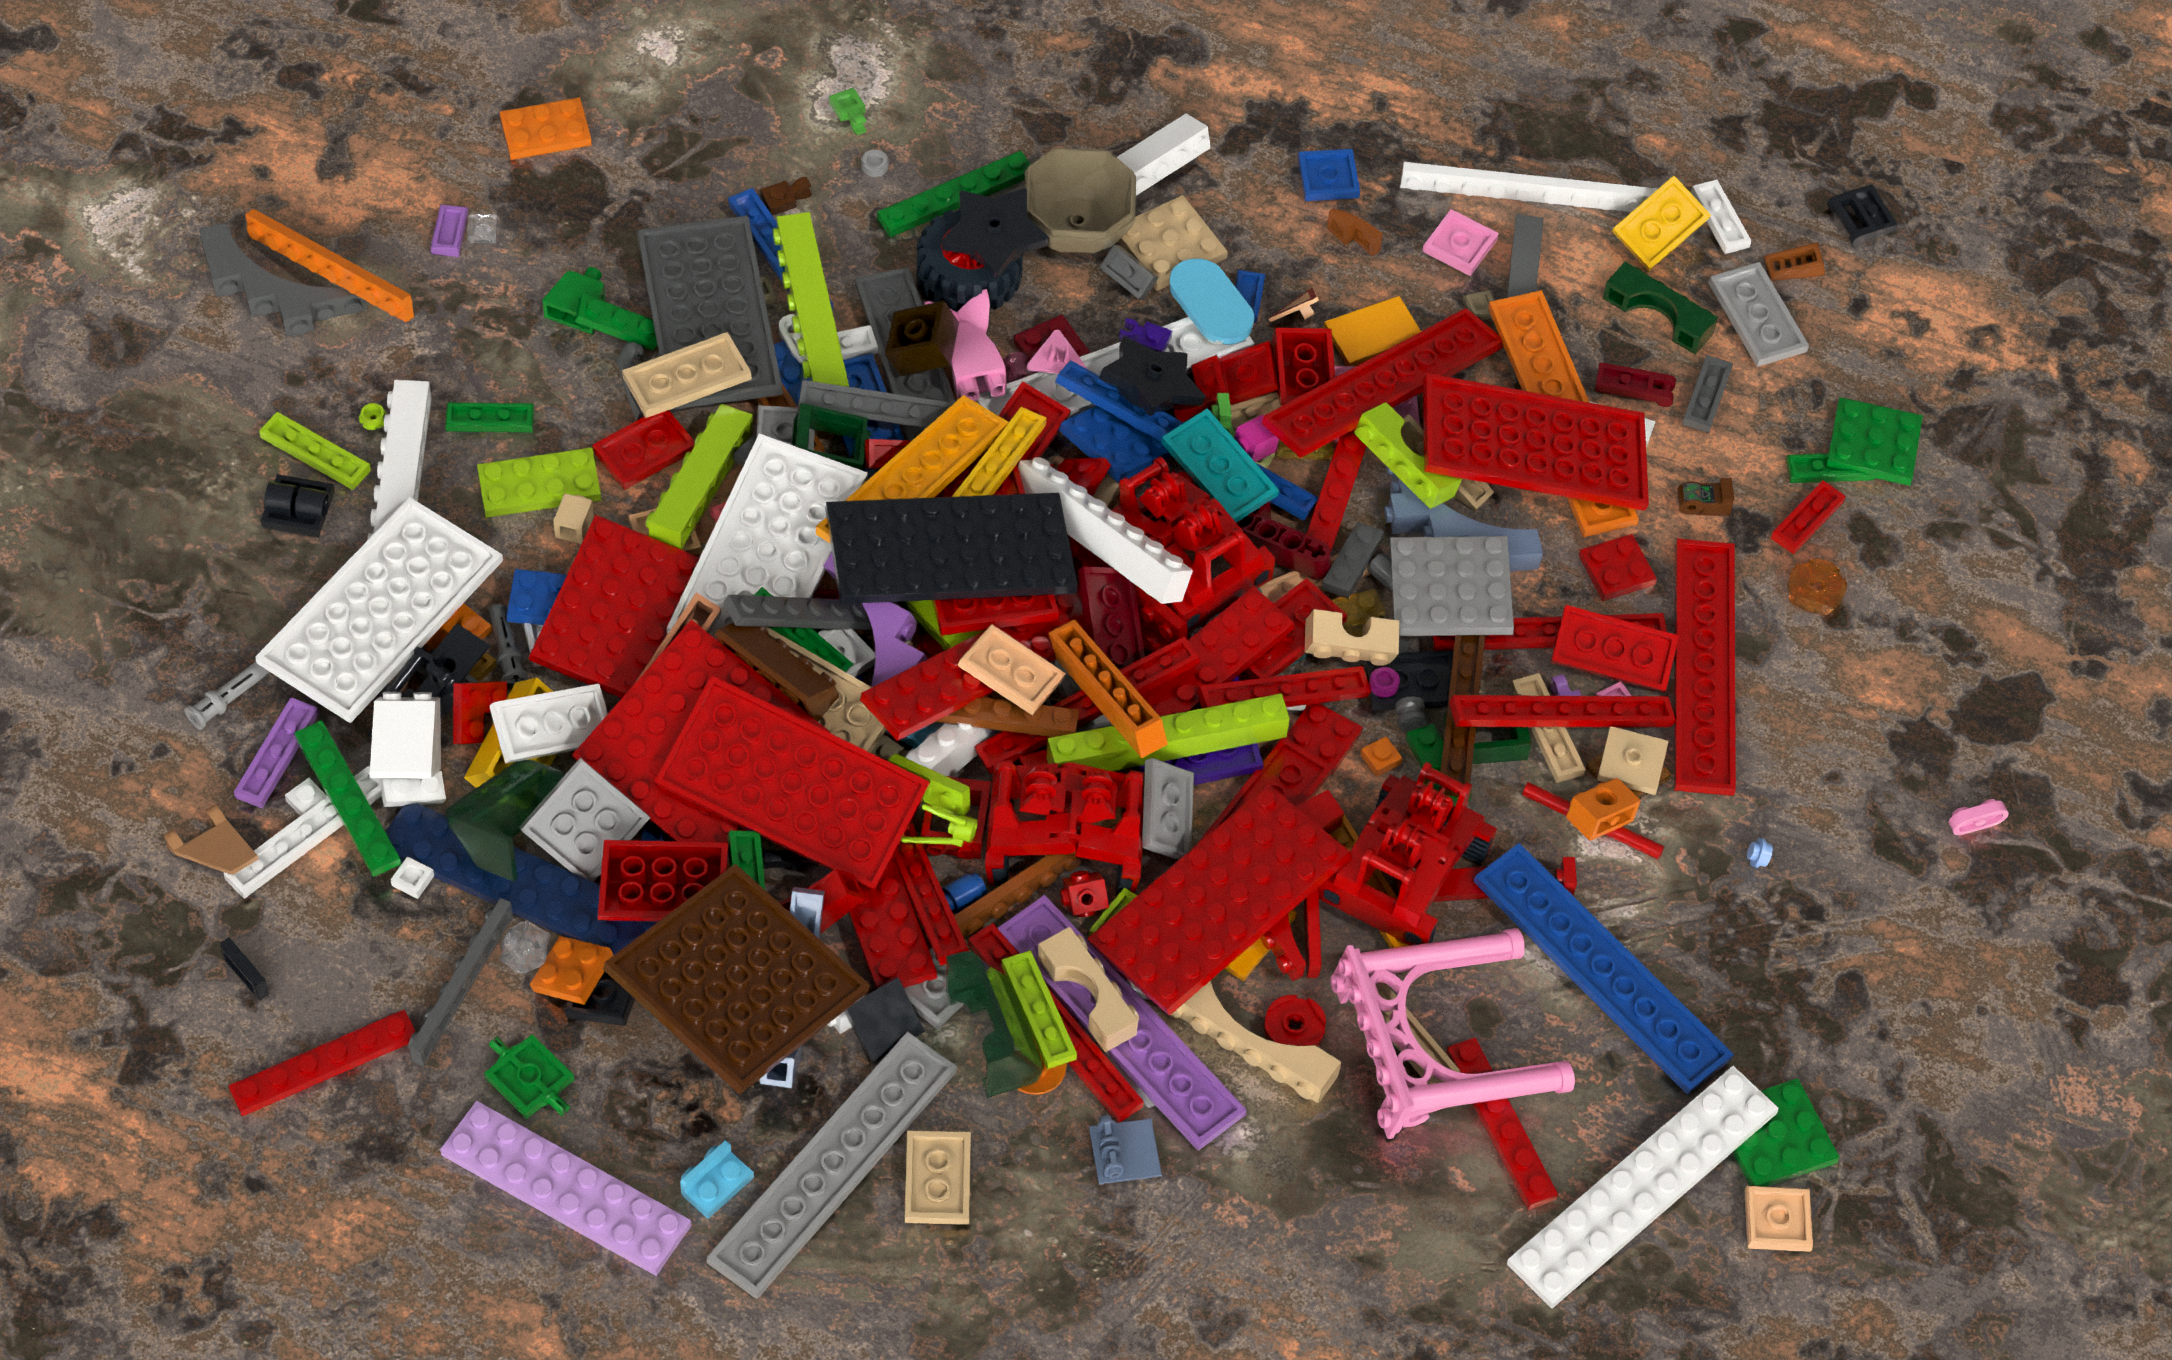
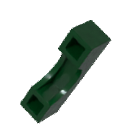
M1626 261L1606 282L1603 295L1604 300L1625 313L1637 308H1649L1662 313L1672 324V341L1694 355L1698 353L1714 334L1718 320L1717 316Z

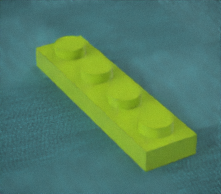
M276 412L259 430L260 438L352 490L371 471L369 463L279 412Z
M1031 950L1002 959L1001 966L1046 1068L1050 1069L1077 1060L1076 1050Z

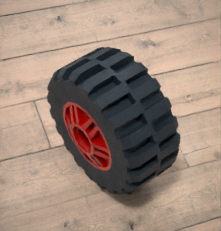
M960 208L956 212L952 210L944 212L941 218L939 216L935 217L930 221V225L924 227L917 243L916 274L918 275L919 286L924 289V294L930 300L934 299V303L945 301L947 306L956 312L971 298L978 296L985 289H987L990 308H994V310L1003 306L1004 301H1010L1014 296V292L1019 289L1021 284L1023 254L1015 261L1009 263L1001 275L995 278L983 264L971 259L970 255L942 249V239L961 219Z

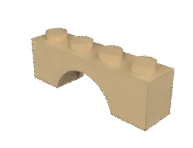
M1068 927L1038 944L1037 959L1054 982L1072 981L1086 987L1094 996L1096 1006L1089 1014L1088 1029L1104 1052L1137 1035L1139 1021L1137 1011L1132 1005H1127L1122 999L1120 988L1114 981L1110 982L1106 977L1104 967L1099 959L1092 958L1088 952L1087 944L1081 935L1076 936L1071 927Z

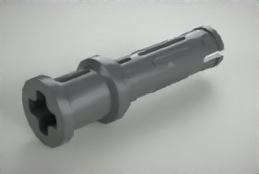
M496 604L488 609L499 651L496 662L502 670L501 681H507V688H513L516 682L528 680V675L522 668L523 655L515 646L510 622H507V607L503 604Z

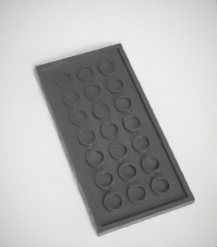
M748 216L637 230L659 357L728 332L751 371V380L670 410L783 395Z

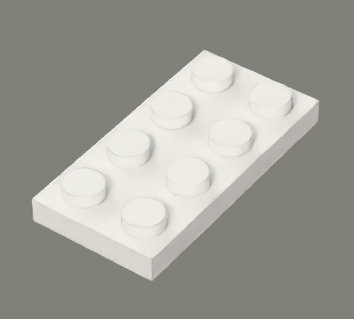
M600 684L498 701L489 705L505 764L575 751L608 715Z

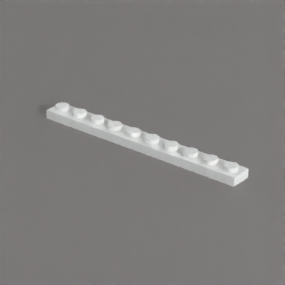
M1404 162L1400 188L1437 191L1440 193H1456L1468 196L1475 195L1496 199L1503 198L1633 212L1658 190V188Z

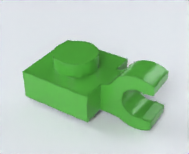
M854 87L829 96V104L839 120L849 119L851 128L856 136L866 133V128L863 123H866L863 115L866 113L865 104Z
M1217 393L1216 405H1211V413L1234 438L1235 431L1231 425L1232 414L1229 393Z

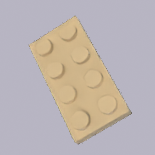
M728 332L622 370L623 379L645 418L752 379L749 367Z

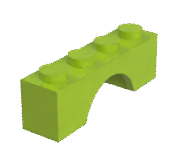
M1387 402L1363 413L1354 434L1429 509L1454 498L1463 478L1424 472V457L1408 448L1402 439L1401 429L1405 420Z

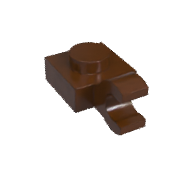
M807 177L797 179L791 186L788 185L787 181H783L760 189L761 197L772 216L796 208V200L812 196L809 189L811 184Z

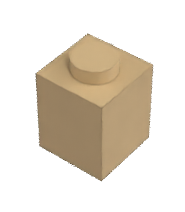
M564 493L553 521L555 538L582 544L594 517L592 500L581 495L574 496Z

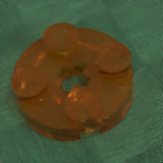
M1809 559L1808 563L1797 564L1790 573L1787 583L1789 601L1808 612L1829 615L1842 603L1847 590V581L1845 578L1843 580V577L1839 574L1840 569L1833 563L1823 559ZM1819 582L1822 590L1814 589L1811 585Z

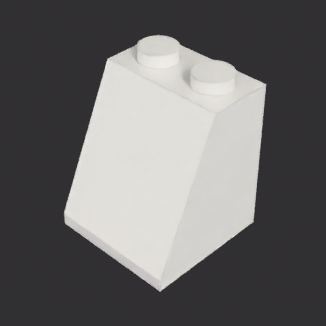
M384 692L383 697H379L374 701L370 778H432L441 770L440 697H432L431 692H415L413 697H401V692Z

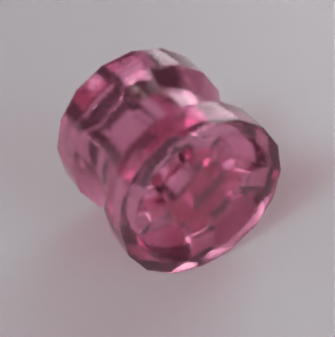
M1015 352L1003 358L1007 383L1034 374L1033 371L1027 369L1029 360L1025 353Z

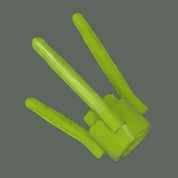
M923 799L927 803L922 805L923 810L950 821L948 833L953 834V838L903 837L901 840L903 843L951 844L962 847L964 841L969 843L973 841L978 820L967 815H958Z

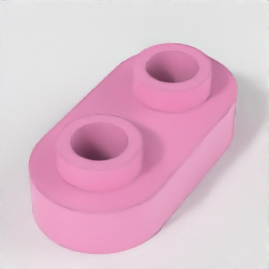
M1989 799L1975 807L1956 809L1948 823L1955 835H1963L1995 826L2004 821L2009 813L2002 801Z

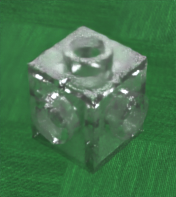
M527 920L507 929V933L501 943L502 952L499 961L510 966L513 971L522 974L541 967L547 958L546 949L550 933Z

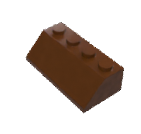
M733 622L715 632L721 644L815 720L819 721L840 697L835 688L837 683L825 672H822L821 675L812 669L814 665L802 655L797 658L790 652L791 648L780 638L773 640L769 637V632L764 626H737Z

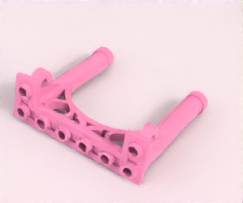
M1518 928L1505 929L1498 934L1361 953L1359 948L1354 949L1353 945L1346 947L1331 976V988L1334 993H1337L1340 1004L1347 1003L1349 999L1355 1005L1359 1029L1364 1031L1367 1040L1368 1055L1373 1058L1377 1068V1081L1383 1086L1386 1098L1378 1110L1377 1118L1380 1127L1385 1130L1387 1139L1394 1138L1395 1134L1399 1133L1402 1127H1412L1425 1122L1430 1117V1112L1447 1107L1551 1091L1559 1094L1571 1092L1574 1089V1072L1568 1061L1480 1074H1465L1453 1071L1432 1059L1419 1045L1409 1027L1405 1005L1406 995L1409 986L1418 977L1435 970L1520 959L1524 955L1525 947L1522 933ZM1410 971L1403 981H1401L1395 975L1397 973ZM1378 982L1388 984L1397 993L1396 998L1392 1000L1383 999L1378 994L1375 984ZM1381 1011H1392L1390 1021L1385 1024ZM1392 1042L1396 1043L1402 1050L1398 1056ZM1411 1060L1424 1069L1423 1077L1419 1079L1410 1077L1405 1071L1403 1061ZM1431 1075L1444 1081L1442 1083L1427 1084Z

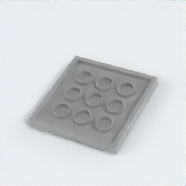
M1507 536L1390 537L1394 620L1399 621V636L1513 635L1514 623Z

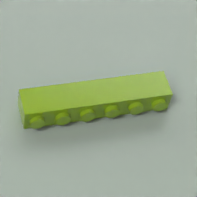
M724 404L719 406L716 413L710 414L705 431L697 435L692 452L686 453L681 470L673 474L668 491L662 492L655 512L651 511L647 517L646 528H649V537L678 549H683L734 465L733 453L751 437L753 414Z

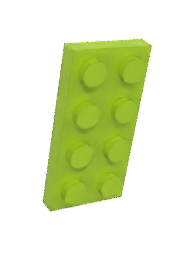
M592 448L477 464L486 518L559 507L564 493L574 496L581 495L592 500V502L601 501V492Z

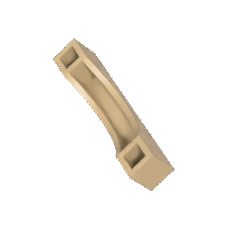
M1211 981L1171 1014V1016L1181 1018L1191 1024L1198 1033L1207 1034L1214 1038L1224 1049L1233 1050L1243 1056L1248 1064L1255 1067L1259 1066L1267 1071L1277 1082L1288 1084L1305 1099H1312L1319 1103L1339 1076L1341 1061L1317 1046L1280 1044L1266 1040L1245 1029L1223 1008L1215 995Z

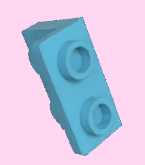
M725 1140L721 1145H715L710 1148L705 1154L704 1160L696 1167L691 1166L683 1173L680 1181L681 1195L709 1219L754 1178V1172L731 1152V1144Z

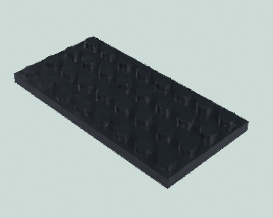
M1059 493L826 502L825 512L840 604L1075 594L1077 592L1078 585Z

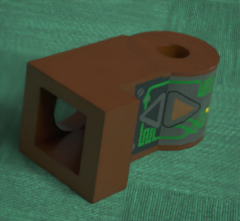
M1720 478L1719 483L1690 481L1681 484L1677 488L1679 510L1681 513L1705 516H1730L1734 502L1732 478Z

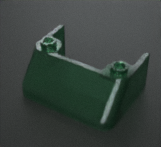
M534 760L517 761L446 809L449 827L477 867L513 882L518 879L512 838L522 832L519 826L566 773Z

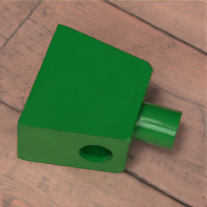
M588 267L583 275L573 271L566 272L542 300L544 318L593 335L595 329L576 323L574 320L578 299L582 294L605 301V284L600 281L602 273L594 267Z

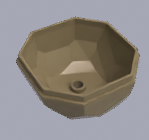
M1054 148L1025 170L1024 188L1027 189V217L1049 237L1048 246L1051 249L1059 252H1098L1113 246L1135 223L1136 175L1109 150Z

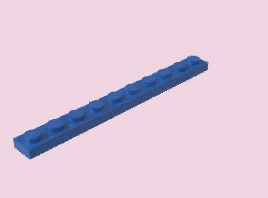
M1072 360L1066 364L1056 378L1055 383L1063 386L1068 391L1081 396L1093 405L1099 406L1160 441L1164 435L1183 424V422L1165 412H1157L1149 416L1144 409L1127 401L1119 393L1116 386L1101 380L1099 375ZM1257 464L1279 489L1278 496L1270 500V502L1286 510L1291 515L1305 520L1319 498Z

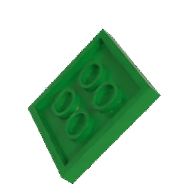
M1839 397L1826 467L1837 470L1865 472L1873 478L1910 486L1913 479L1923 415Z
M1798 1078L1761 1090L1778 1107V1112L1732 1152L1749 1186L1769 1187L1836 1164L1840 1158Z

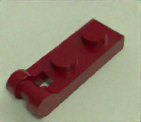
M1599 362L1594 391L1653 401L1659 406L1670 407L1674 400L1672 391L1676 386V378L1668 374Z

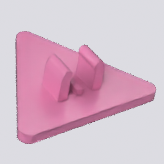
M1054 330L1027 364L1029 371L1059 374L1070 360L1086 369L1087 367L1060 330Z

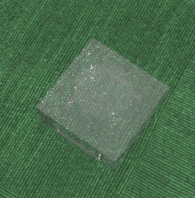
M469 214L468 243H496L497 215Z

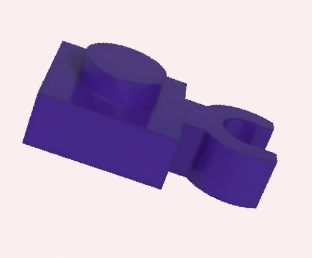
M1126 318L1124 328L1131 331L1120 329L1119 339L1122 340L1123 336H1126L1154 351L1165 352L1172 338L1173 331L1147 321L1144 327H1141L1135 320Z

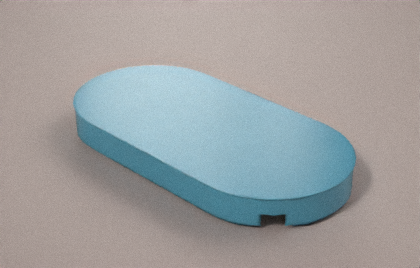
M1196 258L1182 261L1173 268L1170 274V292L1205 338L1212 342L1217 340L1223 341V344L1231 345L1249 337L1254 324V312L1217 264L1209 260Z

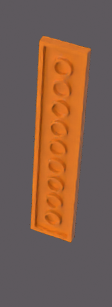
M1540 290L1490 301L1488 306L1489 312L1499 336L1503 340L1504 348L1521 389L1528 392L1589 402L1543 291ZM1567 497L1583 538L1638 524L1639 518L1635 509Z

